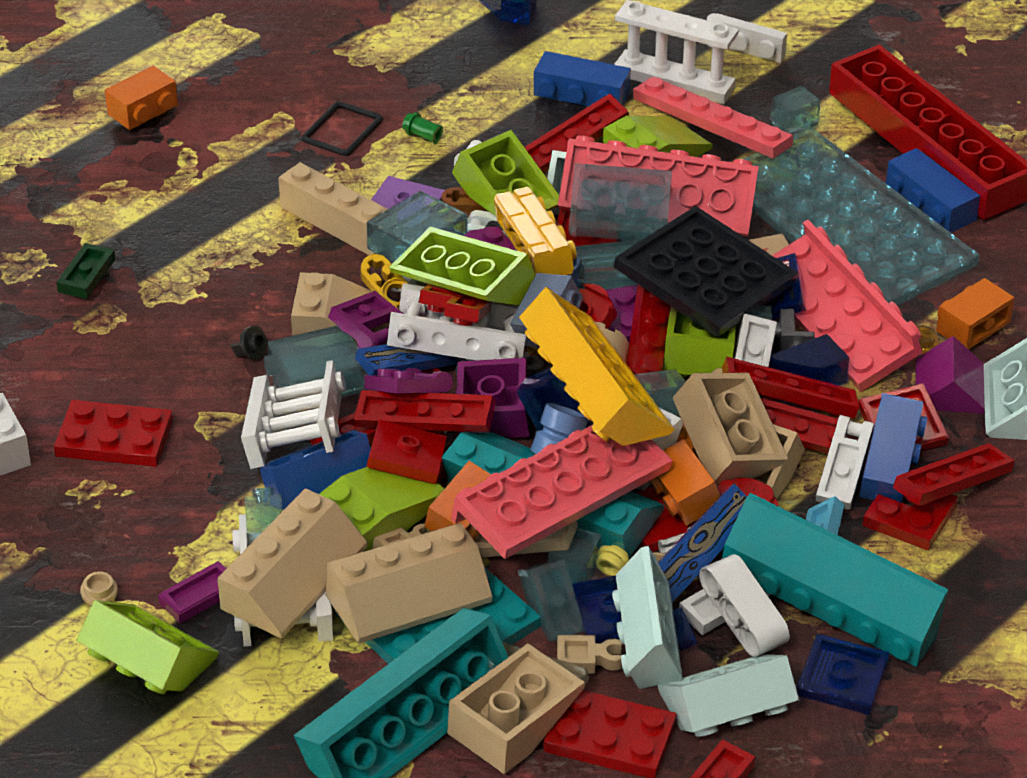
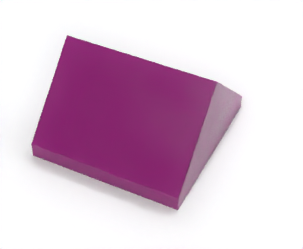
M952 336L916 358L915 385L924 384L936 410L984 414V363L959 340Z

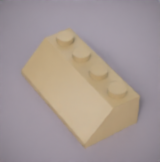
M305 488L218 577L220 609L282 639L326 592L328 562L363 552L367 548V541L336 502Z
M461 523L331 561L327 564L326 597L358 644L455 614L462 608L471 609L492 602V594L478 545Z

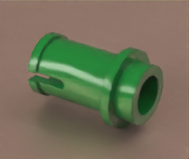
M418 112L408 113L402 123V128L406 131L407 135L412 136L415 134L434 144L440 140L443 134L442 125L422 118Z

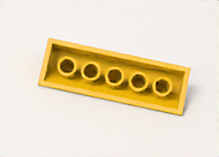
M545 287L519 318L527 328L524 332L525 335L536 345L540 346L537 350L538 353L553 365L550 369L552 373L567 384L564 390L580 403L577 407L578 410L594 423L591 427L592 430L603 440L608 441L611 438L622 446L670 435L675 430L592 317L548 287Z

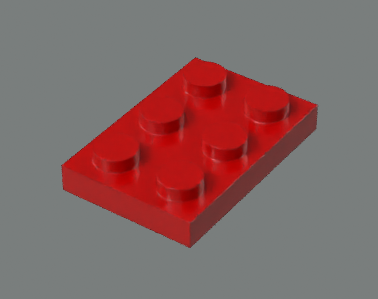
M71 400L53 446L55 457L157 467L173 422L172 410Z
M582 690L546 734L543 752L646 778H656L676 725L677 713Z

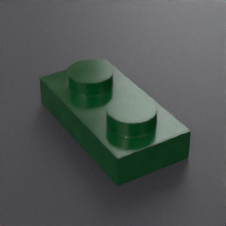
M84 243L57 280V291L88 299L115 261L114 249Z

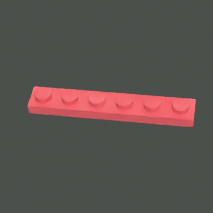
M651 77L633 88V99L774 159L793 146L792 134L756 120L754 117L732 110L730 107L713 102L706 97L696 95L682 87L672 85L660 78Z

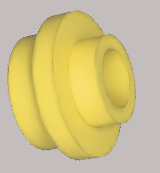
M601 546L597 552L596 566L605 575L616 578V574L629 561V556L619 546Z

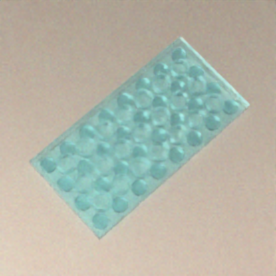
M812 127L794 135L793 146L774 159L759 152L744 158V160L751 161L753 166H759L752 211L780 234H783L791 243L805 235L802 224L804 221L809 220L816 228L821 226L827 233L830 243L833 246L838 244L845 252L848 261L851 264L856 263L859 265L866 280L869 283L875 282L884 295V299L888 303L893 301L896 305H899L977 266L979 263L980 255Z

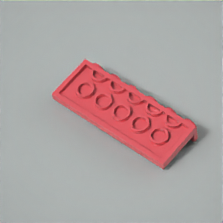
M577 136L576 139H568L558 209L666 225L694 206H697L741 236L748 237L759 166H753L751 161L744 159L726 162L721 161V158L715 155L705 154L702 155V158L689 156L688 152L682 150H671L670 153L659 152L656 147L649 145H640L638 149L626 147V143L610 140L605 144L595 142L594 138L588 136Z
M806 220L802 223L805 235L772 255L781 262L788 260L789 267L799 273L796 283L792 285L795 298L791 299L788 288L782 292L784 301L780 302L779 295L776 296V300L784 309H794V320L805 332L815 333V343L854 386L862 392L922 354L919 343L921 333L912 321L906 322L903 319L900 309L893 301L888 303L884 299L881 289L875 282L869 283L866 280L858 264H851L848 261L845 252L838 244L833 246L830 243L827 233L821 226L816 228L809 220Z
M593 425L583 430L574 431L568 438L556 444L547 445L541 452L528 459L522 458L518 460L512 467L501 473L491 474L478 485L461 490L455 496L451 519L456 524L467 519L491 546L506 559L669 471L673 460L652 439L622 446L611 438L608 441L600 438L592 430L591 427Z

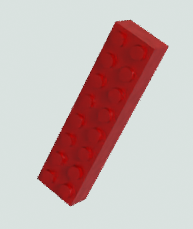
M880 44L832 63L829 93L901 153L905 154L918 148L980 195L978 216L985 220L1027 201V160Z

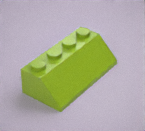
M429 227L389 267L391 273L482 300L512 305L521 304L536 276L527 253Z

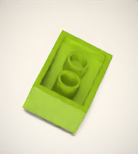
M625 116L603 128V143L605 144L610 140L626 143V147L638 149L640 145H649L656 147L659 152L670 153L671 150L686 151L692 157H698L712 149V143L671 116Z
M512 130L460 152L452 174L467 195L494 216H496L494 204L496 194L508 191L513 193L514 190L529 187L536 197L542 196L546 211L558 207L559 194Z
M671 307L666 334L663 372L670 373L675 377H687L693 373H712L717 368L722 369L726 356L733 358L736 325L719 337H716Z
M365 467L342 475L319 495L337 503L367 541V548L363 551L365 552L372 549L374 537L401 527L408 531L427 515L428 507L444 488L437 482L436 484H431Z

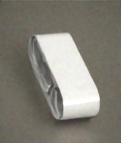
M736 554L730 555L700 569L699 577L704 591L749 655L757 657L789 641V629L785 620L739 556Z

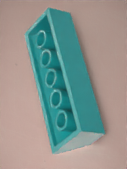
M491 431L489 433L461 432L442 456V461L448 483H450L468 461L493 474L501 473L512 467L518 460L522 458L528 459L535 455V453L530 450L531 448ZM630 491L576 520L578 527L573 538L598 549L605 545L619 546L627 552L630 558L663 512L664 505Z
M752 493L747 496L725 542L722 559L736 554L743 560L764 592L772 594L794 605L796 608L804 610L828 624L859 638L863 642L869 643L897 659L917 667L936 640L948 589Z
M462 608L293 735L308 768L317 778H390L448 732L449 701L508 658L492 616Z

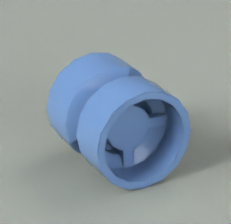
M546 403L540 420L544 428L543 430L536 431L530 450L537 454L547 445L556 444L568 438L574 431L585 429L589 419L573 409Z

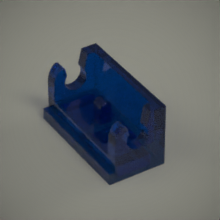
M551 367L525 378L516 391L537 431L544 428L540 420L546 403L557 404L580 412L577 408L580 404L564 390L567 384L552 373Z

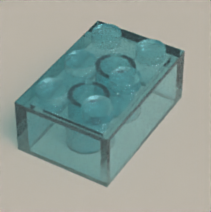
M575 163L569 235L634 241L643 240L668 223L672 171Z

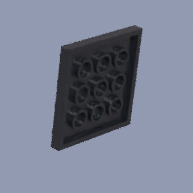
M694 206L616 256L613 265L615 269L626 275L629 279L716 337H719L742 321L744 314H752L794 285L799 274L697 206Z

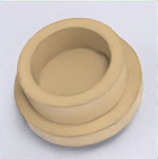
M93 572L86 576L80 589L81 597L90 605L93 604L94 600L111 602L118 594L117 583L106 572Z

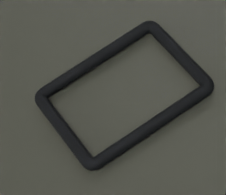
M336 101L302 135L301 139L305 143L347 156L375 129L383 117L378 113L342 101ZM338 107L375 119L346 150L309 138Z

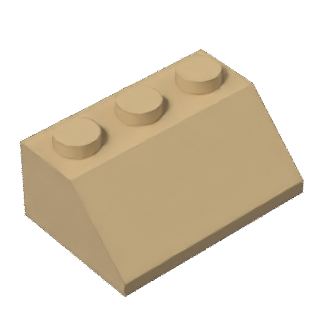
M693 373L674 395L673 401L699 460L716 485H719L726 479L754 478L785 464L789 460L749 373Z

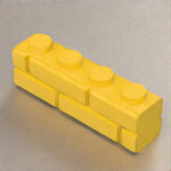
M529 187L516 189L513 193L508 191L496 194L494 204L497 222L515 249L528 254L535 275L537 273L572 274L574 270L573 260L577 259L574 242L566 240L562 225L556 226L554 214L551 210L546 211L542 196L536 197Z

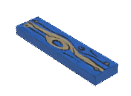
M387 344L357 349L355 359L368 375H378V369L406 370L407 368H416L421 371L456 365L462 361H476L388 346Z
M736 484L731 485L658 561L669 582L671 602L699 575L700 569L707 566L724 548L725 542L747 498Z

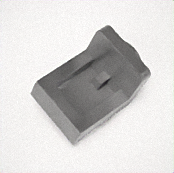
M780 309V320L777 322L773 342H779V360L812 361L814 357L815 333L795 331L794 309Z

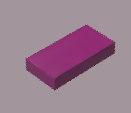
M219 561L159 593V604L179 624L220 602L218 577L227 568Z

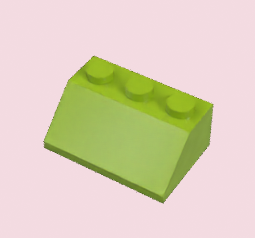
M102 600L93 601L76 640L89 648L87 653L92 657L102 661H113L117 664V671L129 677H141L146 680L145 687L160 694H165L167 690L183 691L217 659L219 651L135 604Z

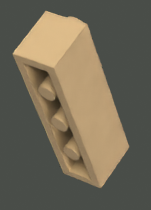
M301 162L278 177L280 206L283 209L368 255L381 254L396 243L395 213Z

